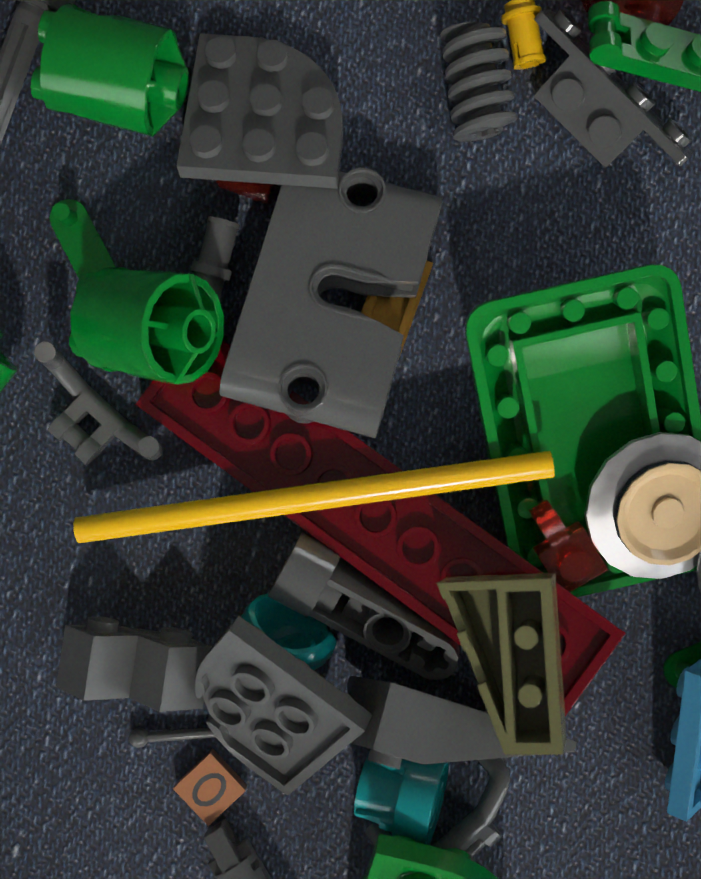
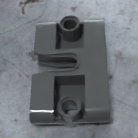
M356 168L349 172L339 170L337 189L281 185L220 382V396L285 413L290 419L298 423L318 422L376 438L401 353L404 335L359 311L327 303L320 296L327 289L339 288L365 296L416 298L436 229L443 197L384 182L377 172L369 168ZM358 195H366L372 198L374 202L367 206H357L352 204L350 200ZM308 384L315 387L319 394L312 403L302 405L290 399L292 390L299 385Z

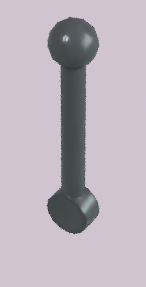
M138 727L129 734V742L135 748L144 747L148 742L216 738L210 728L147 732L144 728Z

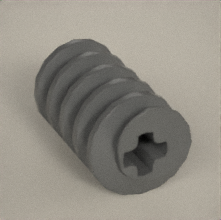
M464 22L444 28L440 33L441 40L446 43L442 54L444 61L449 64L445 70L446 81L452 84L447 93L449 102L456 105L451 110L450 116L452 122L459 125L453 132V138L460 142H474L495 137L504 131L503 126L517 120L516 112L501 111V105L514 99V92L498 90V85L512 79L511 71L496 69L495 67L496 64L509 58L507 49L493 48V44L506 38V29L490 27L489 24L482 22Z

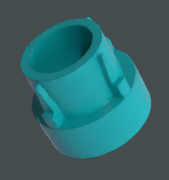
M367 756L357 787L354 815L379 824V829L392 832V836H407L415 842L430 845L443 803L450 762L419 764L402 759L399 770L369 761Z

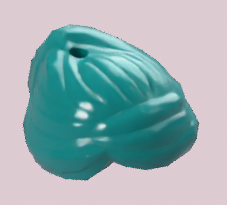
M268 594L258 596L246 606L244 613L241 615L244 620L262 630L267 637L294 657L304 661L313 671L330 659L337 641L324 623L311 616L304 617L267 597Z

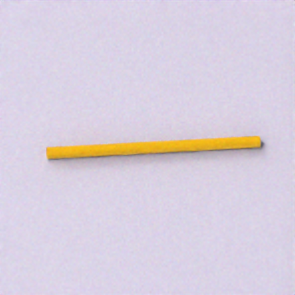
M551 451L75 517L73 530L78 543L554 478V464Z

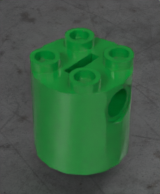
M71 3L61 5L56 12L45 10L41 15L38 25V38L40 43L44 45L41 54V64L35 68L32 75L31 94L33 98L44 101L46 108L54 112L74 114L97 123L152 137L181 109L188 89L189 72L180 52L176 33L172 29L118 15H98L83 10Z
M109 267L95 273H86L77 282L76 296L70 312L71 334L69 345L71 351L76 356L83 357L91 366L108 372L120 371L140 378L171 384H183L193 382L205 374L217 358L224 337V314L218 295L207 281L188 273Z

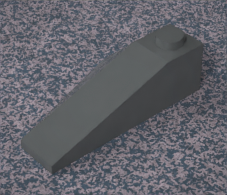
M349 676L347 694L373 714L365 732L352 742L353 744L370 749L369 761L400 770L402 759L419 764L533 756L504 755L489 714L392 682ZM566 739L564 753L575 752L577 741Z

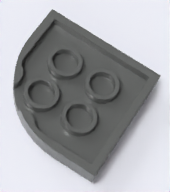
M200 33L176 165L180 178L337 189L343 145L342 111L336 90L325 72L308 56L278 40Z
M239 615L213 644L201 662L196 674V698L200 699L203 696L210 713L206 720L210 730L232 755L287 796L365 732L373 715L355 702L350 695L340 691L313 671L304 661L294 657L267 637L262 630L252 626Z

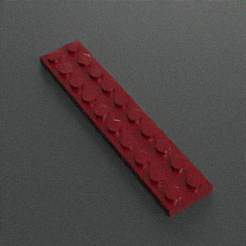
M222 340L217 358L209 370L193 382L183 384H171L153 380L135 404L253 492L402 472L400 468L349 431L318 422L298 423L290 419L285 413L220 396L221 377L231 347L224 340ZM291 392L290 399L293 402L302 405L309 404L308 401L297 393ZM435 494L285 515L460 646L461 643L457 636L458 630L447 602L442 598L437 582L446 577L543 573ZM556 583L566 716L626 633Z

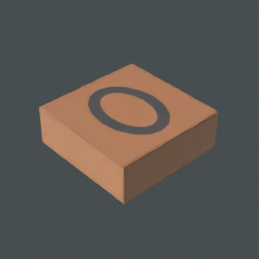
M212 748L175 783L173 790L209 826L246 791L248 785Z

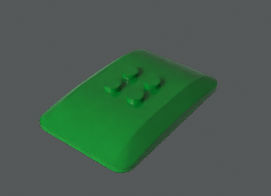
M646 264L489 300L477 305L469 313L465 322V337L488 459L551 451L554 464V478L494 486L506 546L541 572L555 573L556 583L576 597L656 580L655 578L633 577L608 564L590 541L584 512L589 485L605 459L630 440L657 432L690 435L701 442V415L682 286L678 276L670 268L663 265ZM695 566L693 569H691L690 571H687V572H691V571L697 570V566Z

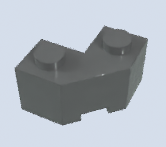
M88 617L87 625H65L56 687L83 701L130 698L158 712L203 709V696L200 699L196 698L195 679L201 662L212 646L192 639L193 632L187 629L163 627L161 632L119 626V620L113 618Z

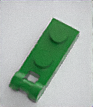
M601 1L589 8L588 27L591 33L594 34L589 41L590 60L594 64L701 92L700 34L621 13L620 7L612 1Z

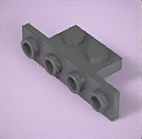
M559 9L556 14L552 10H541L535 16L534 20L570 56L535 93L534 97L605 168L643 130L680 166L691 157L693 152L687 146L692 141L691 137L677 122L669 119L664 123L651 110L655 105V101L641 86L633 82L628 87L614 73L615 69L594 64L590 60L589 47L578 37L582 28L568 13L562 9Z

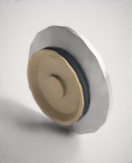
M657 432L630 440L605 459L589 485L584 515L590 541L608 564L633 577L663 579L687 572L698 565L701 552V442L686 434Z

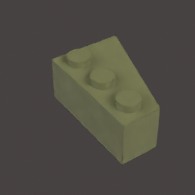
M555 573L446 577L437 582L442 598L446 600L458 630L457 636L463 651L466 650L478 681V689L504 755H563L567 737Z

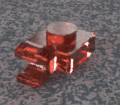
M548 500L529 510L546 538L545 541L534 546L533 549L548 573H555L556 583L571 592L608 570L579 521L566 528Z

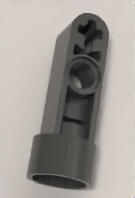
M302 531L267 597L306 618L311 616L426 679L442 680L455 672L460 653V645L319 540ZM342 593L349 596V599L341 596ZM382 618H393L397 620L399 624L387 623Z

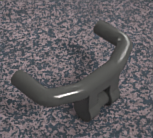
M40 342L36 345L34 349L35 358L52 373L75 399L51 423L48 431L58 441L65 440L76 450L74 455L85 465L90 464L115 437L148 460H156L162 455V445L154 437L149 436L129 422L98 394L50 342ZM88 414L101 424L91 436L78 425Z
M502 758L477 760L489 775V781L476 808L430 846L441 849H461L467 852L471 860L475 862L473 856L486 845L492 847L502 838L501 833L492 822L498 813L510 784V771ZM372 823L365 831L373 846H375L379 833L392 836L389 831L379 829V824Z

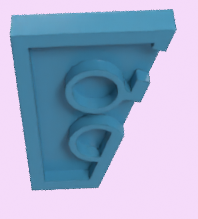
M701 659L692 666L686 667L682 671L677 683V696L682 698L680 714L671 731V743L676 745L674 761L670 765L665 778V789L670 791L667 813L686 822L701 808Z

